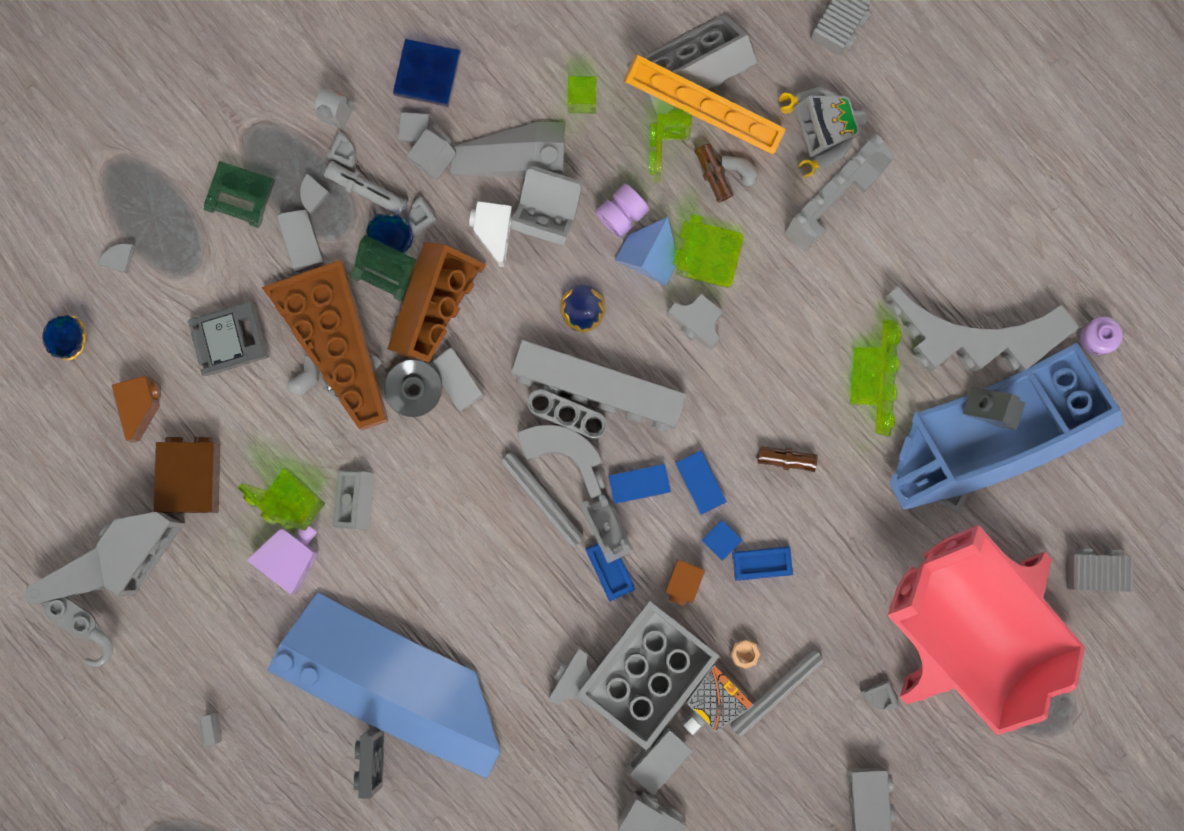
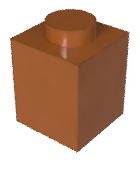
M676 560L665 589V593L670 594L668 600L685 606L686 601L693 603L705 570Z

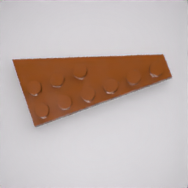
M338 260L261 287L271 299L279 314L289 325L292 333L314 365L317 366L324 376L323 378L335 392L340 403L358 429L362 431L389 422L345 263L342 260Z

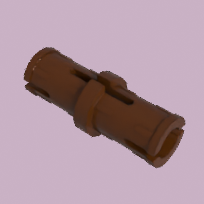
M709 143L697 148L694 153L697 155L704 171V180L709 182L717 203L733 197L734 194L731 192L723 174L725 169L722 165H719ZM709 163H711L713 167V170L719 180V184H717L716 179L711 171Z
M760 445L757 464L782 467L783 470L787 471L791 468L815 472L818 455L792 451V448L788 447L776 449Z

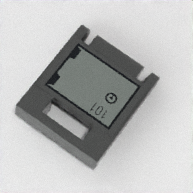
M251 301L188 320L189 327L199 326V329L191 331L198 363L201 366L209 364V367L200 370L202 376L213 375L269 358L256 306ZM240 321H250L255 340L254 345L246 347Z

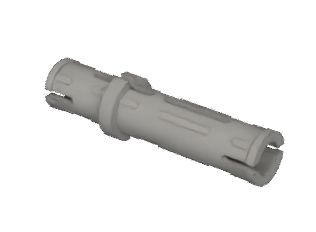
M334 161L329 163L324 173L325 178L346 187L347 192L351 194L355 192L398 216L403 214L407 206L408 200L361 177V173L357 171L353 173Z

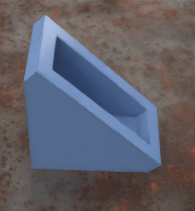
M668 217L629 234L615 260L664 286L667 285L679 262Z

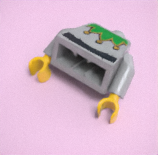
M822 87L798 92L797 96L794 97L790 93H783L779 97V102L786 100L791 102L790 105L780 108L782 113L789 114L794 108L796 109L810 157L816 156L814 161L803 160L799 164L798 168L806 164L812 167V171L805 174L803 178L812 177L815 169L819 167L823 169L841 160L852 147V139L859 135V127L866 124L865 112L862 109L853 110L848 97L837 96L836 93Z

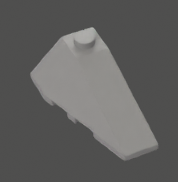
M534 122L452 146L456 155L451 160V176L525 178L526 171L530 166L564 176L566 123Z

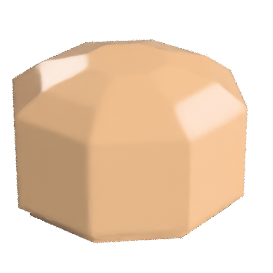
M743 639L734 643L730 655L735 665L747 669L756 665L760 653L755 643Z

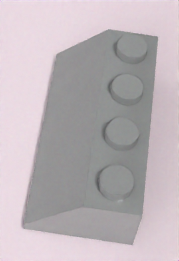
M726 14L643 57L705 89L719 86L724 80L745 72L749 67L757 63L748 34ZM640 90L646 103L657 116L674 109V106Z

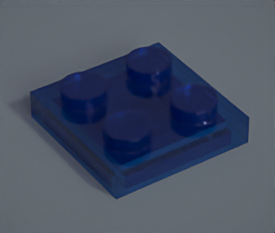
M405 39L393 89L394 96L449 107L461 51Z

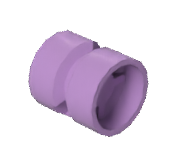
M623 184L613 194V201L606 200L595 210V213L614 235L621 238L632 228L631 221H639L649 212V207L634 189L627 184Z

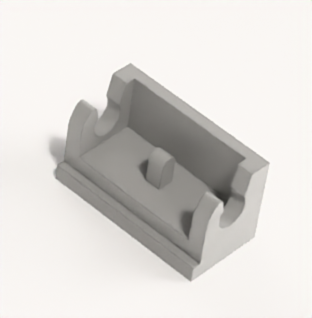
M600 495L598 498L599 502L591 505L589 501H584L580 505L607 563H610L634 550L610 500L607 501L604 495Z
M666 725L646 751L642 747L625 768L634 779L654 795L693 751Z

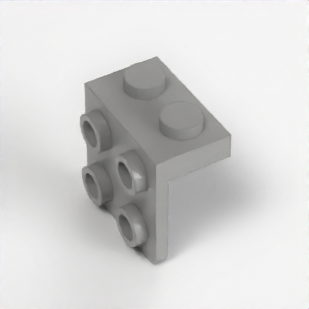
M535 166L528 167L520 203L512 218L510 229L564 246L573 227L582 183L579 180Z

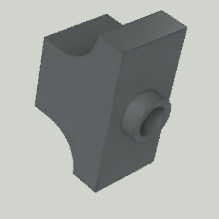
M972 387L963 414L996 427L1017 431L1026 403L1020 401V397L1011 393Z

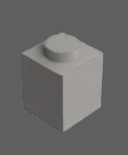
M426 129L407 154V158L417 169L437 181L456 155V152L450 146L452 141L439 131L434 134Z

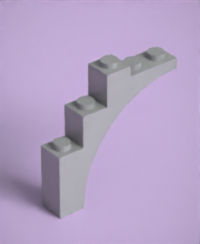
M899 287L885 297V300L888 302L886 307L895 317L899 316L906 324L904 328L909 336L920 341L912 349L915 353L913 357L923 369L927 367L929 371L935 369L957 351L960 354L958 356L960 362L968 370L972 369L976 372L1002 353L1005 356L1003 360L1011 370H1017L1020 373L1030 368L1079 328L1078 324L1062 305L1051 310L1041 318L1020 326L1003 329H975L956 325L932 315L914 303Z

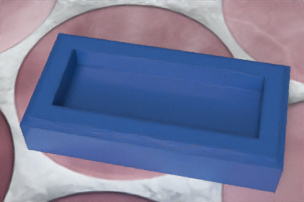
M702 451L675 463L700 515L727 502Z
M665 464L609 475L614 504L671 493Z
M598 543L585 549L609 602L636 590L621 558L607 563Z
M790 546L732 552L735 581L793 575Z

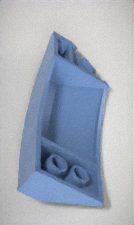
M1075 343L1023 372L984 388L1014 394L1020 397V401L1026 403L1017 431L996 427L987 422L964 415L963 411L969 395L918 413L915 411L909 436H906L899 455V464L889 483L903 510L961 496L1015 477L1061 457L1122 426L1124 423L1121 409L1079 345Z
M321 593L315 595L280 643L267 671L330 705L400 740L482 777H489L501 753L498 740H496L492 728V720L487 703L481 692L477 672L409 640Z

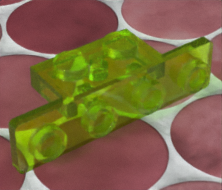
M890 319L883 320L881 347H854L850 396L851 405L877 406L875 433L885 437H890L891 430L895 427L893 401L897 398L895 373L899 370L897 345L901 342L899 324Z

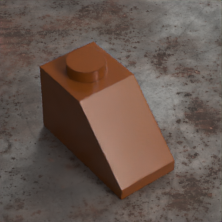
M147 376L112 385L125 440L133 443L140 441L160 407L158 398H161L160 387L156 381Z

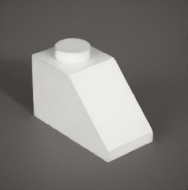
M477 201L476 210L471 209L469 226L473 227L476 237L498 266L505 267L513 215L512 206Z

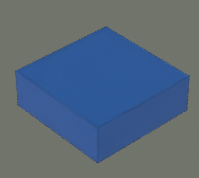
M721 520L701 541L723 561L740 544L742 539Z

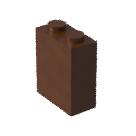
M165 437V442H156L154 512L219 513L220 444L212 442L211 437H194V442H183V437Z

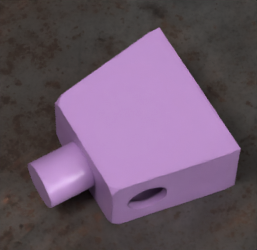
M305 521L295 533H292L287 528H281L247 561L288 593L297 594L318 555V552L308 545L318 531Z

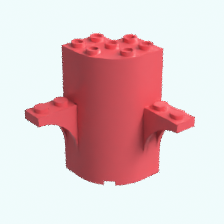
M979 524L948 537L923 554L926 560L917 569L912 566L896 588L888 612L890 619L914 644L922 661L920 668L905 676L900 698L907 705L925 700L941 692H948L954 688L996 735L1042 722L1048 717L1052 697L1069 693L1078 687L1085 650L1082 642L1043 599L1052 559L1044 551L1020 561L1019 565L1000 550Z

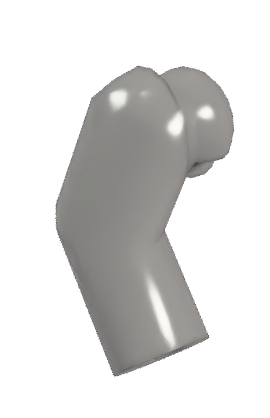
M722 155L721 165L725 170L738 171L742 175L743 185L753 186L756 184V177L759 176L758 169L747 158Z
M305 356L304 372L288 381V389L291 393L304 394L318 382L319 369L314 365L309 356Z

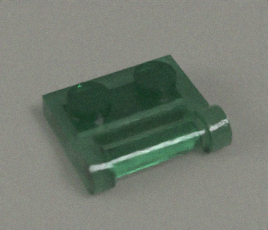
M219 161L205 199L204 211L210 213L216 211L247 221L250 226L259 228L262 224L264 211L275 180ZM220 193L254 203L255 205L253 210L249 211L219 201L218 198Z
M364 235L359 243L350 278L356 281L362 280L394 295V299L403 302L417 259ZM367 267L377 273H380L396 282H399V284L397 285L383 277H380L366 270L365 268Z

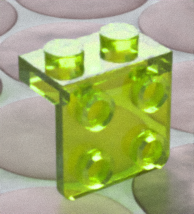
M671 110L668 114H657L656 123H651L650 147H655V151H650L649 175H654V182L660 183L662 139L689 140L692 114H686L683 110Z
M691 214L690 222H683L680 238L685 239L683 249L677 248L673 265L678 266L676 275L724 288L731 287L744 235L740 232L701 223L703 216Z
M287 468L282 469L268 490L241 483L238 487L244 494L243 499L251 506L258 507L262 511L260 515L264 520L273 525L278 522L290 530L295 527L306 531L325 505V502Z

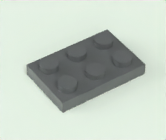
M376 727L360 736V741L356 740L355 759H360L359 771L354 773L353 785L354 790H358V798L371 799L383 787L384 731Z

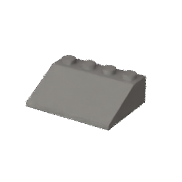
M649 601L576 695L647 751L720 656Z

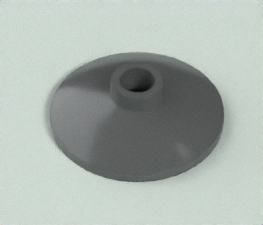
M407 360L397 364L388 373L384 384V394L388 404L395 412L406 417H420L429 413L438 404L442 393V384L438 373L429 364L419 360ZM418 385L419 392L416 395H411L409 393L410 386Z

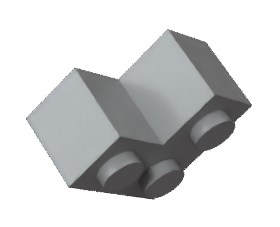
M635 791L617 822L618 831H685L687 825L682 820L684 817L682 813L670 806L665 810L659 806V800L645 791H643L642 795Z

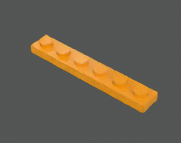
M636 54L623 79V82L774 155L786 130Z

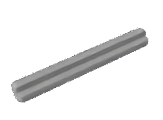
M513 452L508 453L501 460L502 464L568 543L573 547L583 540V535L518 457Z
M816 650L809 652L757 699L751 709L736 718L730 725L738 736H743L824 662L820 653Z

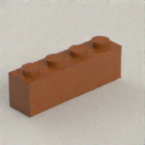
M424 242L387 349L404 357L429 363L447 333V324L451 318L457 316L461 300L465 294L471 292L475 285L472 283L478 272L482 273L486 264L448 245Z

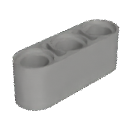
M535 390L528 397L527 403L530 412L542 420L573 430L590 440H598L606 433V420L598 412L546 390ZM537 397L547 398L549 401L547 409L537 411L533 408V401ZM564 408L573 409L576 413L574 420L563 422L559 418L560 411ZM590 419H597L601 422L602 429L596 434L589 433L585 428L586 423Z

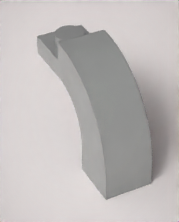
M555 425L535 426L517 432L528 462L549 454L566 456L580 469L590 498L594 499L602 495L600 489L605 488L599 471L594 473L592 469L602 465V461L595 448L583 436L568 428Z

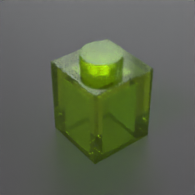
M568 76V113L596 114L597 76Z

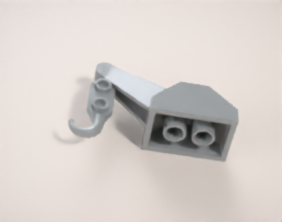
M151 512L108 522L99 534L101 539L95 549L30 584L25 590V597L32 604H43L47 617L73 636L96 641L103 648L102 656L97 660L86 658L84 662L91 667L102 666L110 660L113 654L112 641L102 631L95 617L68 597L103 588L109 589L117 596L135 595L185 523L172 514Z

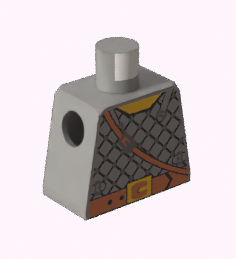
M713 664L685 702L693 712L682 724L693 736L705 724L716 733L751 709L754 704Z

